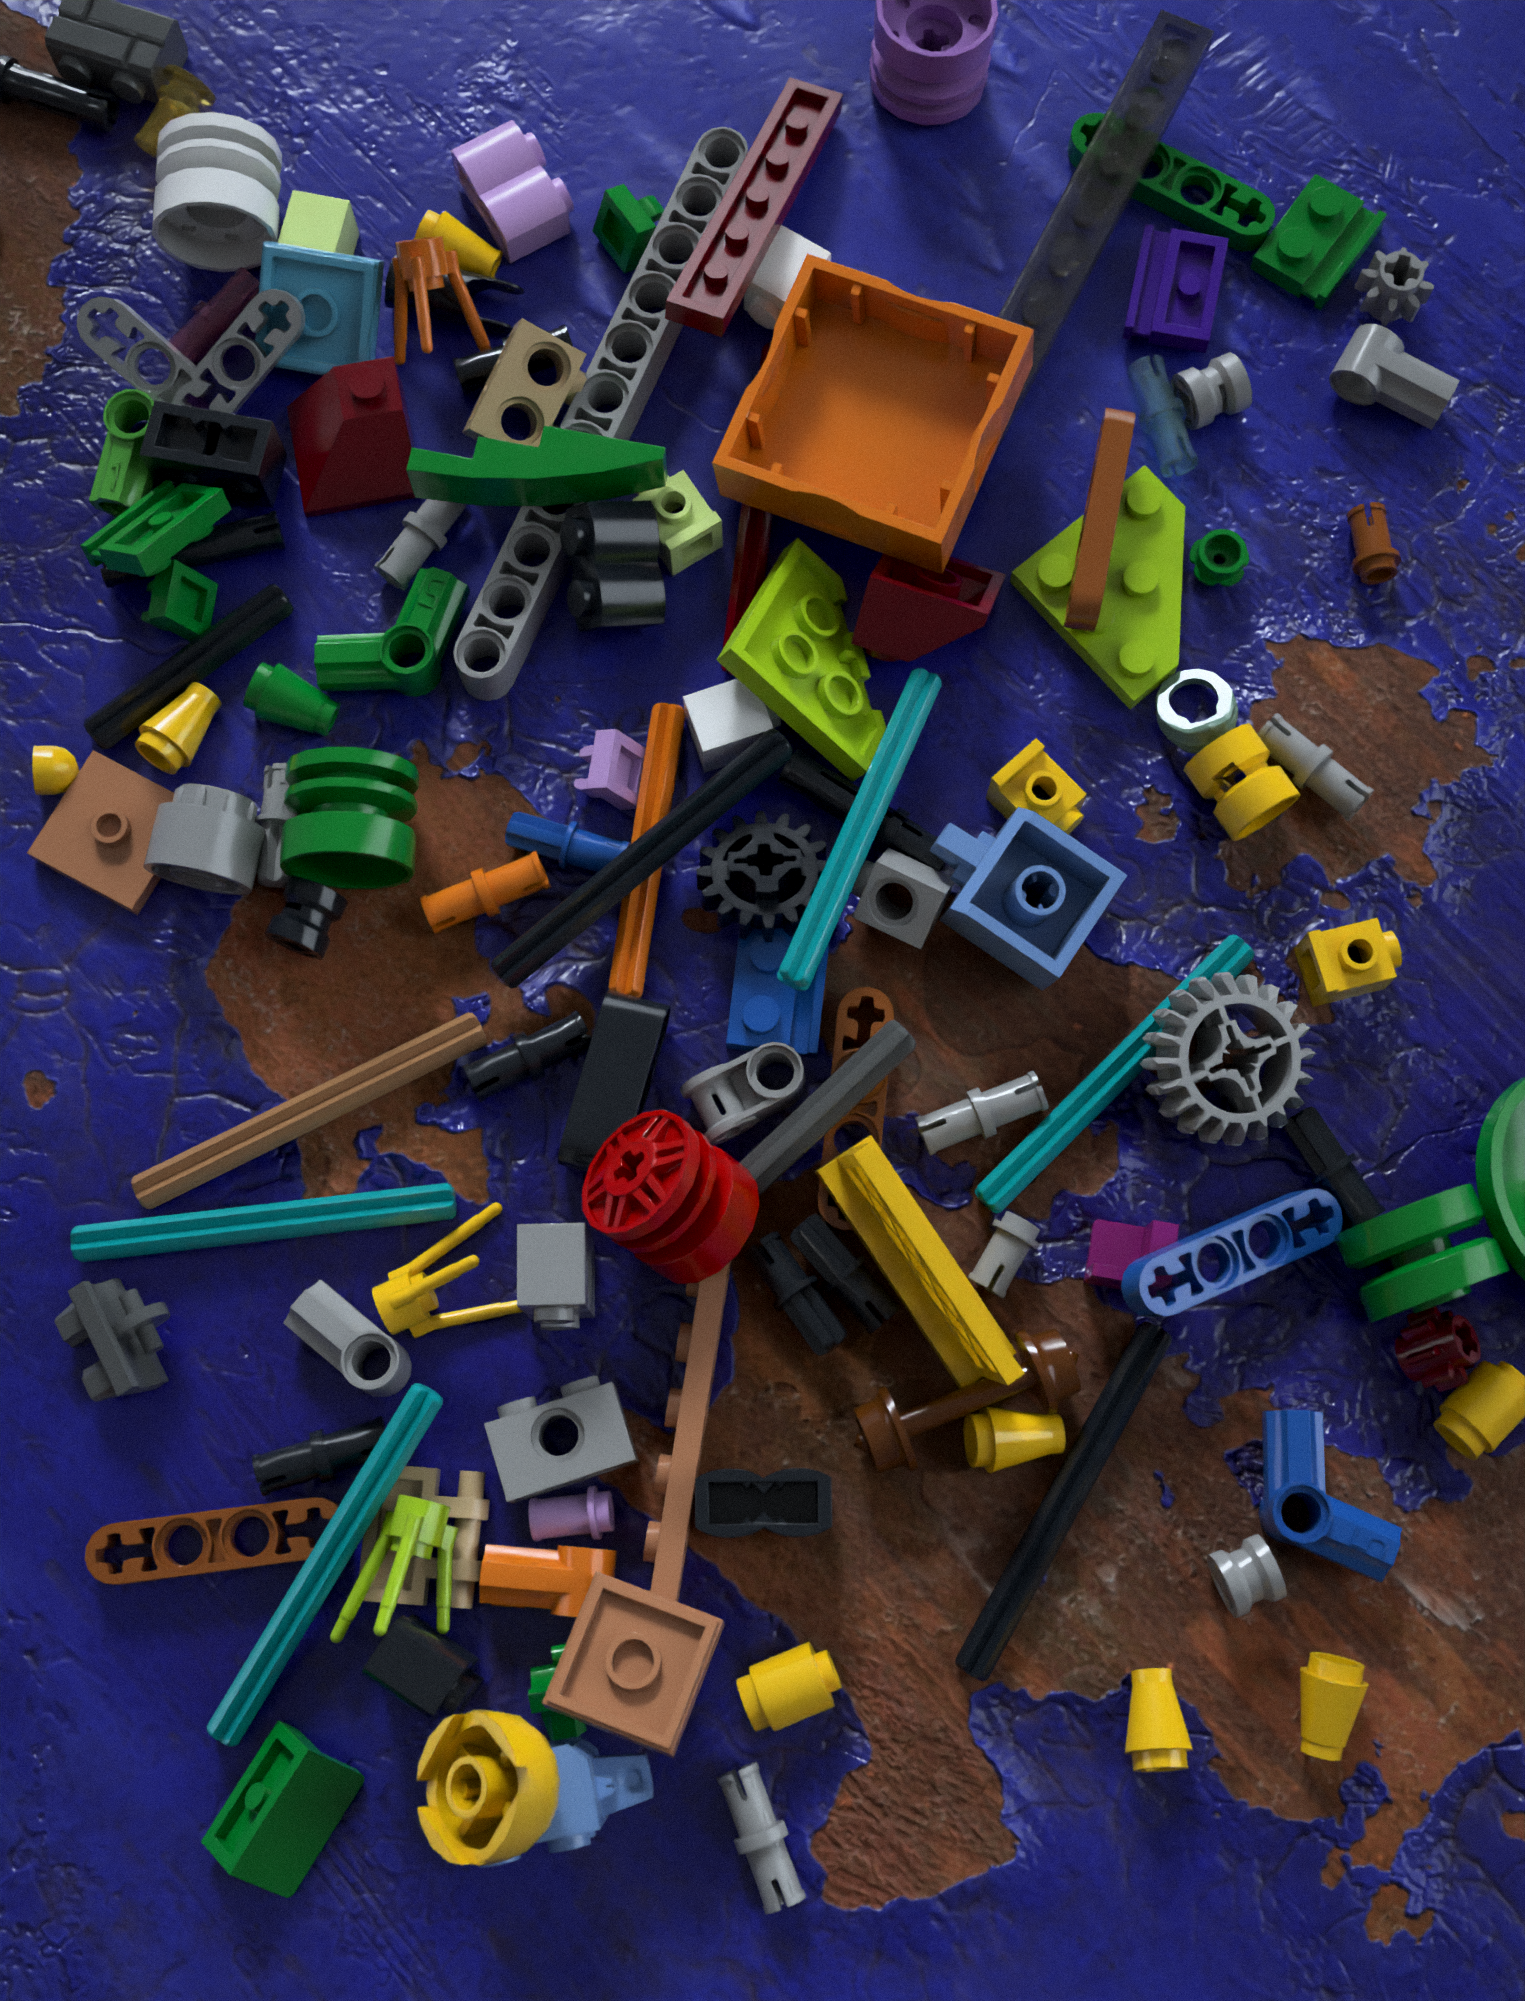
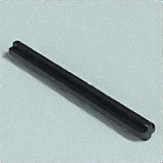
M769 729L497 955L491 962L492 969L496 975L511 989L520 985L786 763L793 754V749L788 740L776 729Z
M1147 1321L1138 1325L955 1659V1664L960 1670L979 1681L989 1679L1172 1342V1336L1158 1325Z

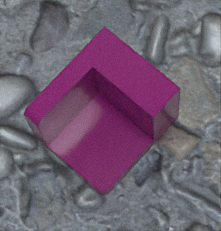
M1100 1219L1096 1220L1091 1226L1083 1283L1122 1290V1277L1128 1265L1142 1256L1177 1242L1179 1224L1153 1220L1146 1227ZM1172 1275L1155 1276V1282L1148 1286L1149 1294L1157 1296L1156 1292L1160 1288L1172 1283Z

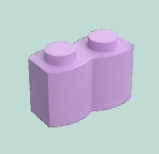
M510 120L451 150L455 173L464 191L483 218L500 250L503 251V255L509 263L571 233L568 214L574 210L571 196L559 177L551 180L542 168L546 165V159L540 144L531 132L523 135L516 123Z

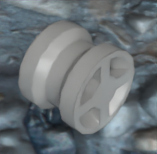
M1259 1534L1243 1539L1241 1548L1228 1553L1224 1550H1217L1207 1555L1209 1570L1216 1588L1229 1612L1235 1618L1250 1613L1252 1604L1262 1599L1276 1602L1286 1597L1287 1591L1281 1571L1269 1547Z

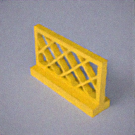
M872 1135L865 1137L815 1171L959 1388L970 1385L982 1377L1010 1385L1025 1374L1013 1357L1017 1353Z

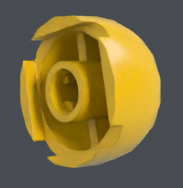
M473 1710L466 1714L449 1716L429 1736L418 1763L417 1781H427L426 1796L428 1806H417L420 1825L431 1847L449 1863L484 1866L506 1861L526 1853L551 1825L558 1806L560 1788L556 1756L546 1737L520 1716L488 1710Z

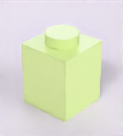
M293 190L278 242L354 255L360 233L350 200Z

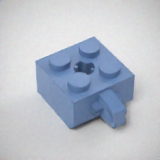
M1018 807L1007 819L996 837L982 831L976 839L952 823H949L930 849L933 854L955 870L950 879L960 887V890L940 918V921L1042 991L1061 977L1127 877V874L1038 813ZM1029 888L1038 894L1035 901L1036 908L1030 906L1025 901L1027 896L1025 892Z
M581 1736L548 1741L556 1756L560 1776L559 1800L550 1827L536 1843L547 1841L549 1853L563 1852L591 1844L590 1838L596 1836L595 1831L601 1829L609 1814L653 1798V1780L647 1753L599 1755L598 1748ZM521 1855L496 1864L479 1866V1868L510 1863L521 1859Z

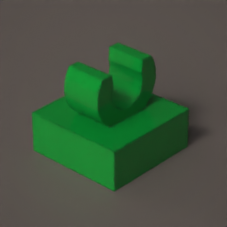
M624 184L605 190L592 232L623 273L637 268L656 228L653 222L660 220L665 209L655 196H646L637 201Z
M173 559L165 570L155 574V579L147 584L146 591L152 593L149 611L142 613L141 620L161 631L169 630L191 642L211 627L218 584Z

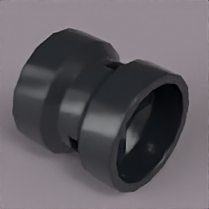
M292 876L283 892L286 905L280 914L272 916L265 931V936L295 953L323 960L330 944L327 934L330 925L341 920L348 901L342 895L324 885L302 877Z

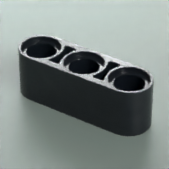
M613 990L607 991L561 1139L558 1153L559 1165L587 1172L590 1163L604 1141L623 1123L643 1113L666 1035L671 1006Z

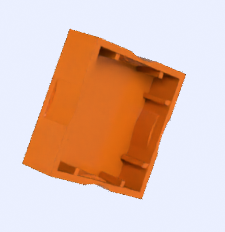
M807 253L775 323L767 357L758 374L746 387L713 459L712 465L720 495L943 574L1032 368L1034 329L954 302L935 301L915 296L903 291L885 279Z

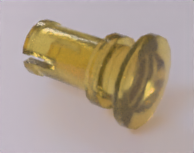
M167 64L163 69L164 76L170 83L169 85L162 84L156 94L160 100L140 133H137L134 138L137 145L155 159L157 158L159 132L170 120L189 113H201L198 108L200 104L212 107L216 102L214 93L203 81L189 71L174 64Z

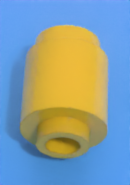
M1481 1361L1467 1376L1469 1383L1458 1386L1439 1406L1441 1415L1433 1423L1437 1432L1450 1446L1471 1460H1476L1483 1451L1492 1453L1525 1417V1376L1515 1367L1504 1361H1500L1497 1365Z
M809 1641L749 1666L750 1674L736 1679L743 1706L756 1732L769 1726L776 1732L835 1707L831 1693L842 1688L828 1650L825 1649L815 1653Z

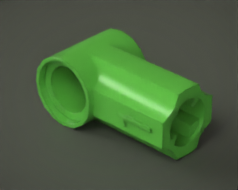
M125 389L117 392L108 400L104 408L103 420L108 432L89 502L95 509L104 511L116 518L151 492L154 482L139 455L154 404L153 399L143 391ZM148 420L146 426L141 431L129 433L137 422Z

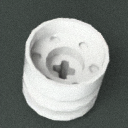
M189 113L170 120L159 132L155 180L158 185L155 188L152 235L158 246L174 259L199 269L233 272L246 271L261 266L263 241L278 242L280 207L277 201L281 188L282 152L276 139L259 125L238 116L222 113Z

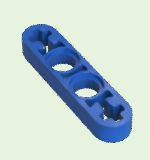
M1319 1188L1289 1192L1136 1259L1128 1265L1123 1274L1121 1283L1123 1298L1128 1307L1137 1315L1144 1317L1175 1315L1328 1246L1335 1241L1334 1236L1341 1232L1343 1222L1341 1207L1333 1195ZM1310 1209L1313 1210L1315 1220L1308 1224L1307 1229L1291 1230L1287 1222L1301 1219L1310 1213ZM1256 1223L1261 1224L1269 1234V1250L1262 1259L1253 1254L1248 1241L1249 1232ZM1205 1245L1210 1246L1215 1251L1219 1260L1218 1273L1210 1282L1201 1276L1197 1266L1198 1253ZM1176 1274L1180 1283H1171L1160 1288L1156 1292L1157 1297L1150 1296L1148 1286L1155 1282V1276Z

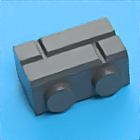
M62 0L58 8L59 15L54 16L45 35V46L58 73L64 79L80 83L83 86L88 87L90 83L109 88L118 97L130 103L139 104L145 99L166 105L175 85V77H179L188 57V47L177 19L114 0Z

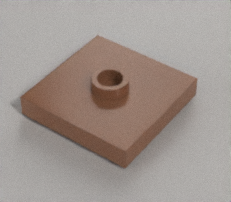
M93 750L27 854L33 860L138 916L161 879L146 871L143 867L158 805L172 802L174 793Z
M596 1571L542 1704L547 1709L674 1758L724 1628V1620Z

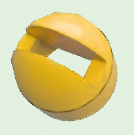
M58 746L33 747L32 773L35 794L57 795L68 790L79 773L76 758L67 749Z

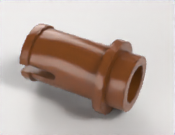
M1370 502L1371 516L1368 517L1369 525L1364 504L1352 508L1346 515L1356 553V558L1353 559L1351 565L1354 574L1360 576L1363 583L1380 584L1391 580L1397 575V566L1401 562V556L1398 550L1392 548L1385 505L1379 502Z

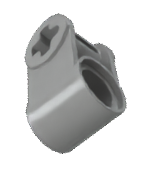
M770 1042L728 1063L714 1066L686 1081L679 1090L683 1098L692 1100L707 1130L704 1136H706L711 1145L715 1146L737 1137L758 1122L796 1103L804 1092L805 1073L801 1057L794 1048L785 1043ZM778 1062L789 1066L794 1072V1076L790 1084L783 1089L769 1090L758 1081L759 1074L768 1064ZM716 1094L726 1111L725 1115L720 1114L712 1098L713 1095Z

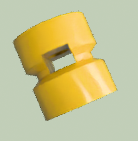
M1250 723L1240 725L1218 737L1198 752L1183 769L1204 799L1215 798L1217 804L1213 813L1233 841L1243 839L1264 827L1290 808L1301 796L1280 766H1268L1266 762L1271 752ZM1243 771L1246 777L1236 783L1233 778Z

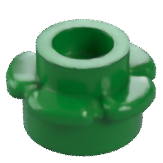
M1216 529L1207 533L1202 539L1197 540L1193 544L1189 560L1194 564L1193 572L1200 582L1208 586L1220 583L1223 587H1229L1238 583L1243 578V568L1249 563V553L1245 542L1237 533L1227 529ZM1221 556L1224 559V563L1216 564L1213 558Z

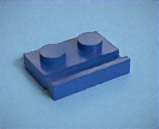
M782 927L774 929L772 942H765L762 930L753 929L746 940L738 939L726 1049L752 1051L763 1044L779 1042L794 1048L799 1055H806L807 1058L817 1059L829 943L809 988L805 991H798L782 984L777 979L780 965L793 939Z

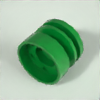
M359 747L309 749L290 757L286 763L285 780L289 787L284 793V804L289 812L297 816L287 819L282 826L280 868L284 874L290 877H302L326 887L338 889L372 890L395 887L409 882L415 872L416 835L413 829L404 824V822L411 820L418 810V803L414 796L415 792L419 789V772L416 765L397 755Z

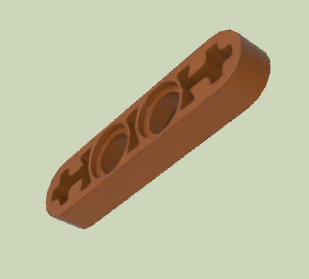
M1105 407L1065 613L1064 627L1094 633L1097 626L1136 417L1135 412Z
M859 987L848 992L841 1000L837 1011L831 1075L860 1049L855 1048L845 1051L842 1049L844 1042L855 1047L857 1042L858 1022L847 1018L848 1014L858 1013L860 1004L867 1003L873 1005V1015L883 1017V1022H874L872 1024L869 1039L888 1021L894 1020L893 1005L889 998L880 990L871 987ZM888 1075L824 1135L821 1167L841 1154L834 1145V1137L836 1132L845 1125L855 1124L863 1127L869 1135H872L881 1149ZM819 1180L818 1215L825 1220L834 1232L842 1235L854 1234L855 1232L847 1220L838 1219V1208L828 1206V1198L832 1197Z
M311 1497L112 1523L101 1527L91 1536L86 1545L85 1562L88 1571L95 1579L104 1584L122 1585L306 1561L316 1545L314 1538L305 1536L287 1538L291 1552L282 1554L285 1531L279 1513L288 1511L286 1525L306 1524L313 1520V1510L319 1508L322 1518L331 1520L340 1504L327 1498ZM257 1517L268 1526L270 1533L269 1542L260 1554L249 1557L242 1554L236 1547L234 1540L235 1531L238 1525L245 1519ZM190 1525L201 1534L203 1540L202 1552L193 1563L181 1565L170 1556L168 1549L169 1539L178 1528ZM155 1528L153 1541L151 1543V1539L147 1531L149 1529ZM120 1535L121 1542L124 1545L152 1544L151 1549L158 1568L155 1571H150L152 1557H139L123 1561L122 1572L118 1573L116 1563L105 1562L104 1552L106 1549L115 1547L116 1536Z

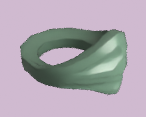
M1203 669L1178 671L1162 683L1155 697L1156 718L1159 728L1168 740L1187 753L1196 755L1218 737L1236 727L1238 718L1237 701L1229 684L1214 672ZM1189 684L1205 685L1211 688L1217 695L1216 715L1206 721L1190 723L1187 718L1179 716L1173 711L1169 704L1170 697L1182 686Z

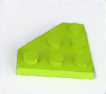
M1146 465L1124 481L1104 595L1094 633L1064 627L1084 514L1013 570L1009 581L1130 710L1171 677L1179 665L1185 506Z
M796 538L783 549L716 660L853 782L867 773L886 730L882 711L872 710L864 682L871 675L863 648L851 644L854 632L848 631L841 605L848 600L842 578L799 538Z

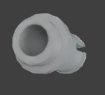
M1009 1211L1005 1212L1001 1221L997 1219L993 1221L992 1226L996 1231L973 1272H970L967 1277L976 1285L984 1286L986 1291L1002 1299L1007 1294L1006 1290L1029 1249L1036 1251L1039 1246L1035 1239L1040 1229Z

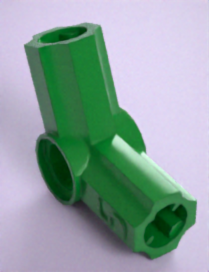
M435 567L430 569L420 568L396 624L385 633L317 635V642L314 644V664L317 685L320 691L396 689L405 696L417 697L426 695L435 689L442 674L440 662L470 595L468 584L458 580L452 573ZM415 652L424 655L421 662L413 667L404 668L397 665L400 659L409 653Z

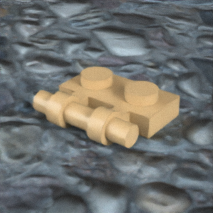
M405 1466L363 1536L359 1574L380 1535L386 1511L394 1512L398 1495H406L451 1507L449 1518H455L454 1527L459 1528L453 1548L451 1607L473 1609L475 1581L479 1582L482 1563V1561H477L481 1520H488L490 1500L483 1499L486 1473L460 1471L457 1497L438 1496L441 1469ZM391 1546L363 1601L381 1602L397 1553L390 1550ZM431 1555L430 1560L411 1557L397 1604L427 1605L430 1578L437 1579L436 1557Z

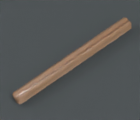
M465 1013L135 1175L131 1179L133 1192L143 1207L153 1209L484 1046L487 1042L486 1034L478 1018L473 1013Z

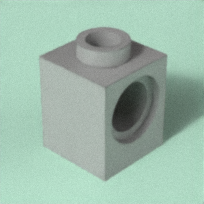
M888 848L876 863L866 860L851 891L852 895L860 898L852 917L921 949L933 932L954 882L950 879L951 876ZM888 883H898L905 886L912 895L913 905L902 908L892 904L886 896L885 885Z

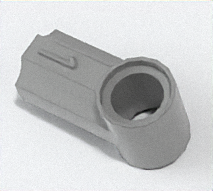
M1364 324L1356 329L1329 376L1331 388L1346 401L1357 405H1370L1376 401L1431 430L1460 381L1405 353L1400 338L1391 330L1377 324Z
M319 1280L315 1285L304 1290L291 1305L288 1316L283 1324L341 1372L350 1384L374 1397H388L405 1387L411 1376L412 1368L410 1356L405 1348L383 1332L323 1280ZM379 1348L388 1349L391 1361L386 1374L373 1381L366 1380L362 1370L366 1356Z

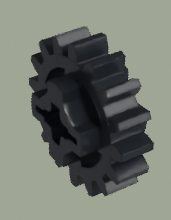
M763 810L757 811L754 824L747 825L738 815L732 817V832L728 834L724 830L715 828L712 831V847L701 846L699 851L700 868H697V889L702 890V907L704 911L718 909L717 926L721 929L729 926L732 922L740 924L739 938L744 940L747 939L753 929L762 930L765 942H772L774 929L781 927L792 938L798 927V919L802 918L826 865V843L824 841L810 843L811 826L807 823L795 831L790 829L789 814L783 813L778 818L776 824L767 823V817Z

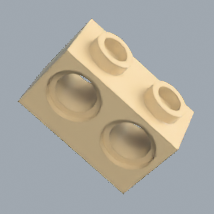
M522 318L514 325L462 433L476 441L478 436L539 447L544 425L559 428V426L553 423L563 402L570 406L576 392H581L587 378L585 377L586 373L579 369L587 354ZM543 354L554 362L557 375L551 386L539 385L530 377L528 361L531 355ZM518 408L528 416L530 432L525 440L511 439L503 431L501 417L505 409Z

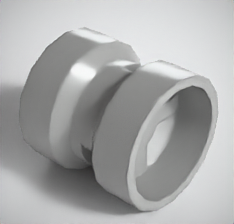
M1231 352L1210 360L1208 367L1203 370L1192 367L1173 375L1171 380V391L1177 412L1183 423L1192 431L1213 423L1217 414L1224 412L1228 415H1233L1250 408L1252 403V389L1247 371L1241 360Z

